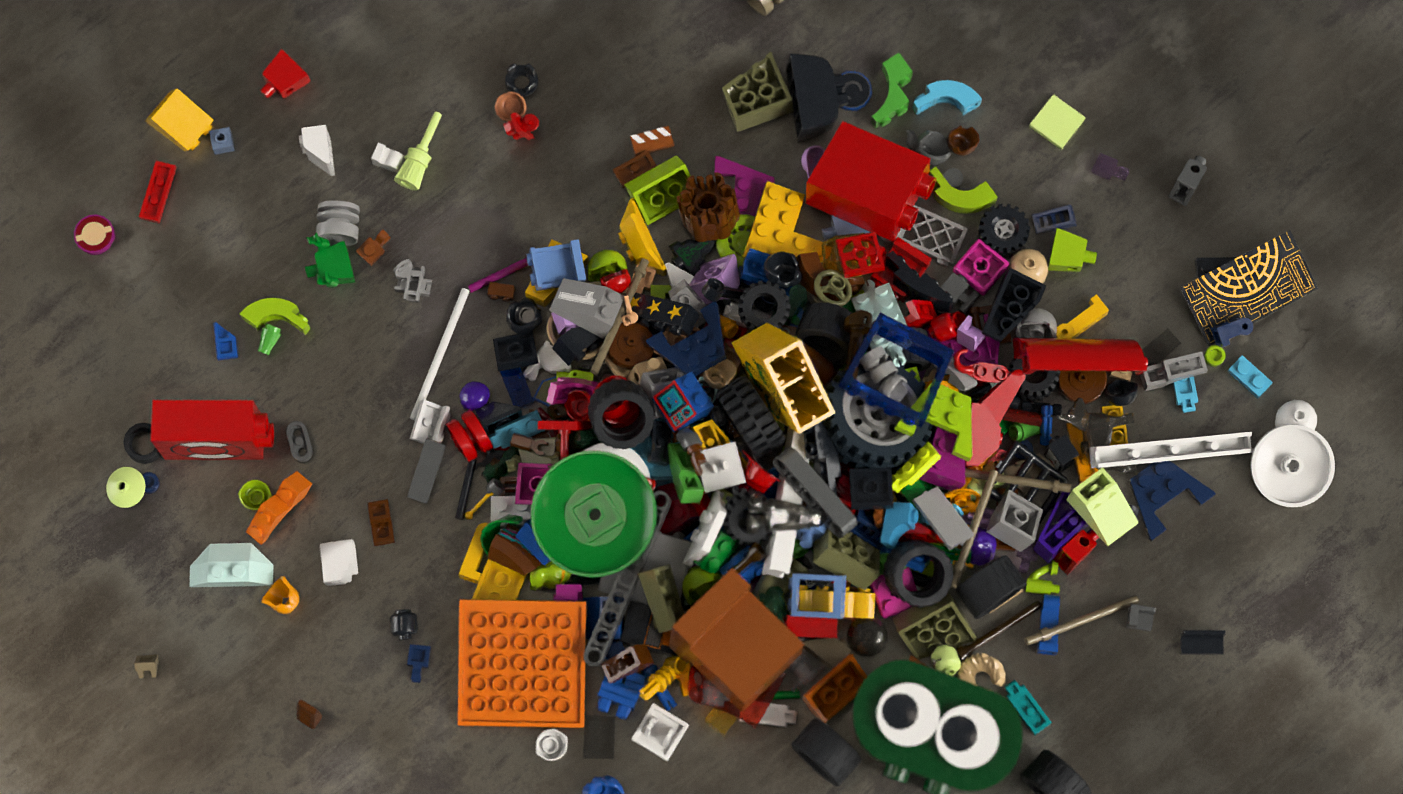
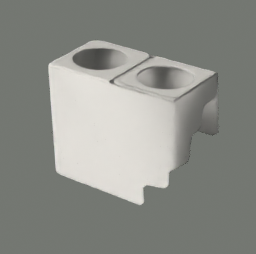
M353 539L320 544L324 584L326 586H333L351 582L352 575L358 574L356 548Z

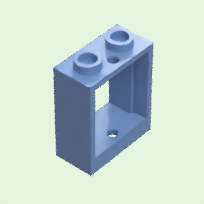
M792 574V577L789 578V590H792V599L789 598L788 611H791V616L845 618L846 575ZM800 579L834 581L833 612L799 610Z

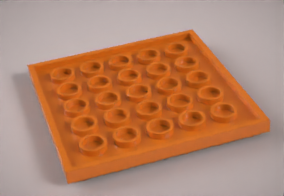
M460 599L458 725L584 728L586 601Z

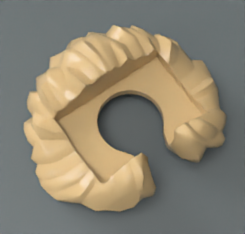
M976 653V655L972 654L970 657H966L956 677L977 685L975 676L978 672L983 671L990 676L992 684L1002 687L1005 683L1006 673L999 660L986 653Z

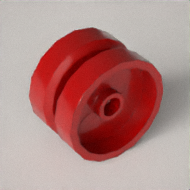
M471 409L461 414L462 422L465 425L464 428L456 419L445 424L453 443L468 463L477 458L474 444L483 453L493 449L489 437Z

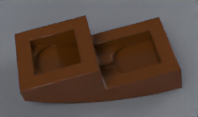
M388 499L368 502L374 546L395 543Z

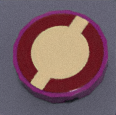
M97 214L82 218L74 230V240L79 249L91 255H98L108 251L115 239V229L111 222L104 216Z

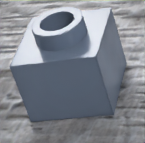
M229 127L209 131L215 155L235 151L232 132Z

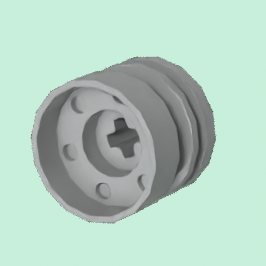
M334 200L324 201L317 205V220L321 222L316 225V233L319 237L328 239L330 245L345 241L346 246L358 242L359 228L354 225L359 222L360 207L351 202Z

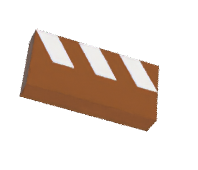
M669 126L630 136L635 157L646 150L651 153L674 146Z

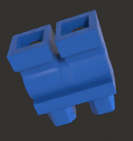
M634 673L626 676L625 683H623L624 678L614 683H609L605 674L598 693L597 710L608 713L611 704L619 706L615 716L626 720L630 712L635 709L640 697V690L646 683V677Z

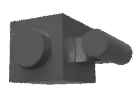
M953 272L941 288L952 296V308L959 301L962 305L958 310L965 314L980 295L975 291L970 296L966 295L965 293L969 287L967 279Z

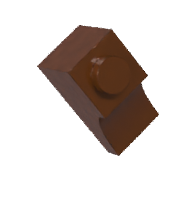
M642 644L627 648L601 665L609 683H614L628 675L642 671L652 665L654 661L647 645Z

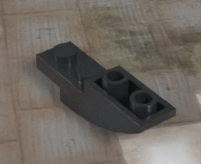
M894 251L886 255V266L894 273L893 284L914 300L931 301L936 310L952 311L953 298L949 292L944 291L939 286L936 279L931 278L927 273L919 277L918 272L913 268L911 269L906 264L904 258L897 255Z
M820 421L803 431L804 450L807 459H814V471L837 496L835 477L842 476L840 463L830 435Z

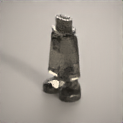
M752 494L748 503V511L751 513L767 512L770 515L747 514L746 527L748 534H756L761 526H765L767 532L810 529L811 527H819L821 512L812 510L811 507L779 499L769 498L768 503L762 501L761 496L758 494Z

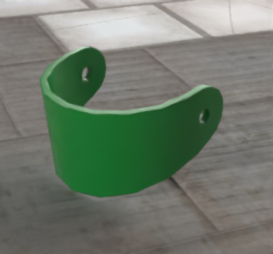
M509 514L486 525L482 530L480 539L482 548L487 556L495 535L500 533L502 522L521 523L523 521L521 516Z

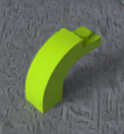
M937 167L929 170V175L936 178L934 189L937 188V190L934 191L933 198L950 211L961 214L977 213L989 208L997 201V195L986 181L972 190L962 191L953 188Z

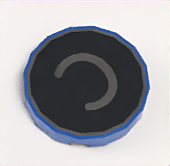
M855 71L843 73L842 75L845 76V87L836 88L837 93L847 92L849 102L846 106L840 108L852 111L864 108L872 94L869 80L863 74Z

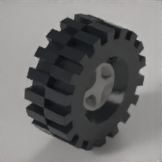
M1003 203L998 204L996 208L992 206L989 211L984 213L980 220L978 239H981L1003 258L1006 255L1012 257L1016 252L1022 250L1027 243L1030 232L1028 218L1025 219V213L1023 211L1020 213L1017 206L1014 209L1011 208V204H1007L1006 207H1003Z

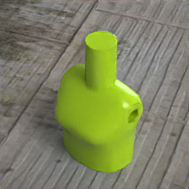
M572 370L570 372L556 373V379L559 377H572L594 381V374L587 371Z

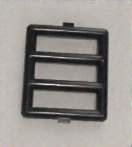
M1014 441L1002 460H998L994 465L995 471L1002 474L1018 451L1026 459L1015 476L1024 477L1034 463L1042 469L1036 479L1046 480L1048 475H1050L1054 479L1060 480V483L1067 484L1068 482L1067 477L1019 441ZM1009 484L1002 495L995 489H992L990 497L1000 503L1006 491L1011 490L1014 492L1018 485ZM1030 487L1024 499L1031 502L1040 488ZM1052 490L1041 506L1043 512L1040 523L1049 509L1054 508L1055 500L1061 491L1055 493Z

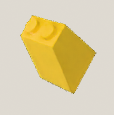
M177 88L171 90L145 120L146 123L183 151H188L189 149L193 151L200 143L199 137L202 134L206 135L212 129L211 123L214 121Z

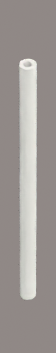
M462 288L411 413L410 419L414 421L421 400H426L470 292L468 289Z

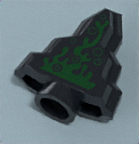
M691 239L683 242L676 241L669 245L674 255L671 258V262L676 267L695 276L700 267L705 263L706 255L715 246L716 240L705 242Z

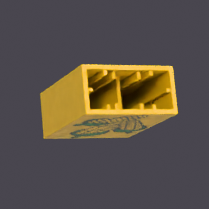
M765 323L732 342L751 384L766 404L774 419L797 433H801L835 413L800 339L769 323Z

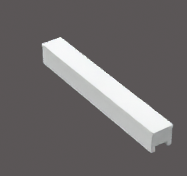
M788 427L784 451L788 447L796 449L809 464V459H807L804 450V433H797ZM780 474L779 479L782 482H778L774 512L776 513L774 520L776 525L771 527L773 532L768 537L762 574L783 578L784 574H789L802 498Z
M1252 432L1089 447L1091 468L1253 453L1254 449L1251 448L1250 438Z

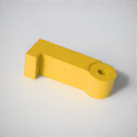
M1096 294L1090 299L1089 308L1067 324L1063 323L1057 327L1056 338H1076L1108 315L1109 309Z
M485 522L477 526L459 571L460 579L477 585L481 577L478 569L485 553L480 538L482 530L489 524Z

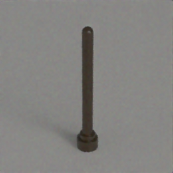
M754 543L748 548L747 556L734 566L733 569L739 574L752 562L763 559L766 556L765 550L758 543ZM707 590L700 598H698V599L689 607V610H690L709 590Z
M1035 601L970 645H960L957 647L956 651L960 662L962 663L974 651L1040 609L1042 606L1041 602Z

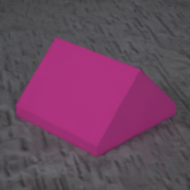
M518 463L516 505H532L535 490L543 476L550 469L547 465L551 466L552 464Z

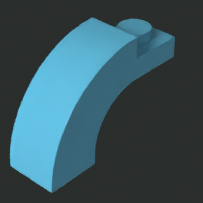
M942 80L928 84L925 91L926 95L923 93L914 99L912 109L917 115L935 104L950 103L956 106L964 115L979 107L982 98L975 90L961 82Z

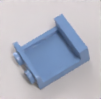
M579 239L572 240L568 244L537 249L531 247L529 254H526L527 264L532 267L533 272L530 274L531 285L535 286L536 291L558 288L563 278L580 282L586 281Z

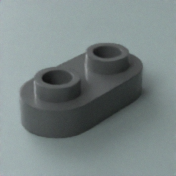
M294 421L286 429L291 453L296 461L307 462L313 455L308 430L302 422ZM296 430L301 431V434L299 436L294 435V432ZM305 449L306 454L299 455L300 450Z

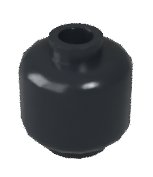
M411 609L394 611L395 614L390 617L391 634L399 636V640L412 639L411 635L418 632L417 615L412 613Z

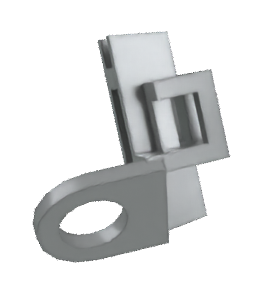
M410 259L400 262L393 270L395 277L398 279L394 290L404 293L403 299L407 301L420 302V296L429 297L432 280L424 279L425 266H421V269L413 268Z

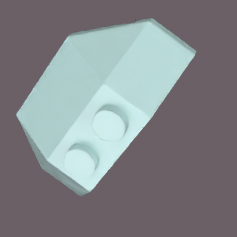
M252 543L209 544L190 566V587L272 586L274 565Z

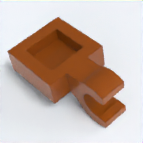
M382 230L375 240L369 237L356 250V253L372 266L385 253L382 246L390 239L389 234Z

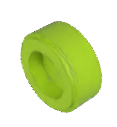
M1217 345L1210 346L1204 354L1205 362L1212 367L1220 366L1226 357L1224 349Z

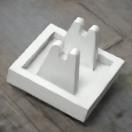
M653 703L631 740L668 762L688 729L689 724Z

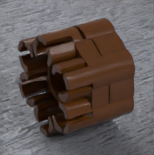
M717 172L714 173L715 182L712 174L706 176V184L702 176L697 175L698 184H696L694 175L690 176L686 182V190L680 192V196L677 195L676 198L682 224L698 242L728 238L740 219L735 189L725 184L722 174Z

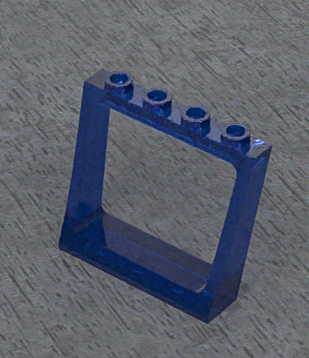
M880 312L866 334L839 386L846 389L848 395L852 397L859 396L865 399L867 405L872 407L877 405L884 409L885 414L889 416L896 415L902 418L903 423L906 425H916L921 428L927 419L955 350ZM874 335H879L937 366L936 374L920 412L853 378V373Z

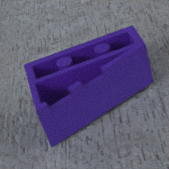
M1061 492L1033 548L1047 563L1073 537L1088 526L1085 520L1067 501L1070 495L1069 492Z

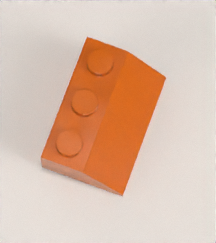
M850 653L803 695V701L813 715L826 723L856 697L859 688L868 676Z

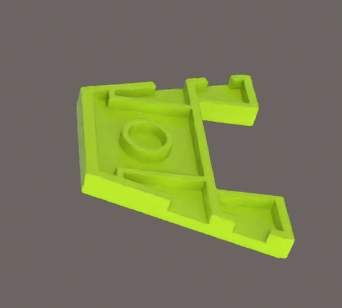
M933 381L898 422L894 430L911 437L915 432L918 420L926 421L956 434L957 439L952 455L969 462L972 458L971 397Z

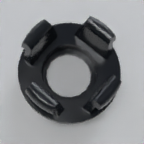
M513 63L508 67L505 84L509 92L519 93L522 97H526L536 90L538 76L531 64L516 65ZM519 76H525L529 79V84L523 89L517 88L514 83L515 79Z

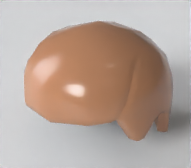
M506 92L498 96L494 106L496 114L507 122L512 120L510 114L515 112L523 117L527 108L525 99L515 92Z

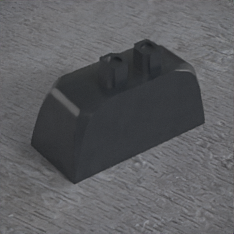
M790 54L786 65L789 93L793 101V118L797 142H801L830 131L837 121L839 107L846 106L849 100L847 92L837 93L836 88L845 87V76L834 74L830 63L825 58L815 55Z

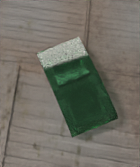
M510 446L503 453L501 460L493 458L485 466L482 474L487 483L493 478L499 481L500 477H505L509 474L505 460H509L513 455L520 456L518 448Z

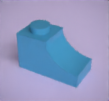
M893 502L894 507L886 509L881 543L886 548L895 549L899 538L906 531L914 530L915 523L918 522L919 513L911 503Z

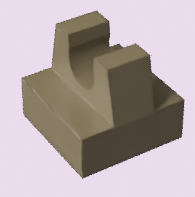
M158 654L136 657L134 667L139 678H144V671L146 670L151 672L152 678L157 676Z

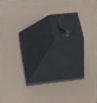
M495 401L487 402L481 408L475 409L479 422L487 436L495 433V428L523 416L520 406Z

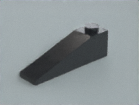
M1009 268L996 292L982 334L1001 342L1028 315V312L1039 304L1046 285Z

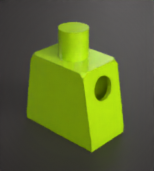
M1057 228L1052 244L1048 270L1080 272L1083 262L1095 264L1097 252L1086 250L1087 239Z

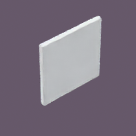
M736 442L702 450L701 453H704L707 460L704 464L700 465L703 471L701 479L705 493L746 483Z

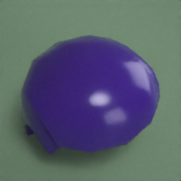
M477 381L467 383L459 394L460 403L464 409H471L472 411L481 408L487 404L490 397L488 387Z

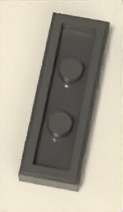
M426 438L407 495L408 498L425 504L428 503L447 446L446 444Z

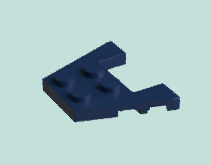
M712 302L700 309L708 326L673 346L669 345L662 331L646 340L651 349L657 351L660 356L670 361L674 367L685 375L692 372L694 376H697L727 359L721 328L722 323L719 315L720 310L717 302Z
M1171 461L1153 462L1129 480L1150 541H1153L1167 530L1154 512L1183 491L1188 490L1199 506L1216 495L1213 490Z

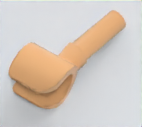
M627 295L623 296L627 313L622 317V322L625 326L633 324L638 320V315L632 311L629 296Z

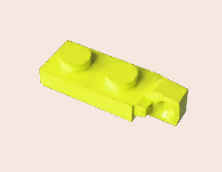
M927 442L892 476V488L895 492L898 493L908 484L912 486L941 458L930 442Z

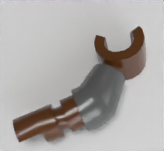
M690 425L675 433L672 431L674 437L672 438V443L679 442L683 450L687 452L688 456H691L690 461L696 476H701L703 471L700 465L704 464L707 460L704 453H701L702 441L699 435L691 430Z

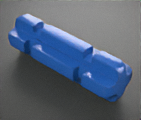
M1042 405L1041 413L1043 416H1041L1040 427L1042 436H1040V444L1048 445V442L1052 439L1050 434H1052L1051 414H1053V407L1051 405Z

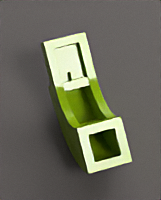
M261 299L248 305L240 313L241 318L258 331L265 323L272 320L286 321L305 335L310 330L307 323L308 319L300 313L297 315L299 312L297 305L285 299Z

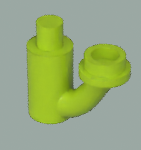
M1052 560L1051 564L1033 571L1026 580L1025 592L1043 595L1059 594L1060 585H1054L1052 581L1039 579L1040 576L1050 572L1051 576L1053 574L1057 575L1059 562Z

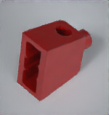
M281 49L262 73L267 84L260 89V92L267 99L275 92L282 98H286L308 84L310 79L308 74Z
M1092 528L1088 532L1081 530L1059 551L1053 560L1059 562V567L1068 575L1096 547V540L1099 536Z

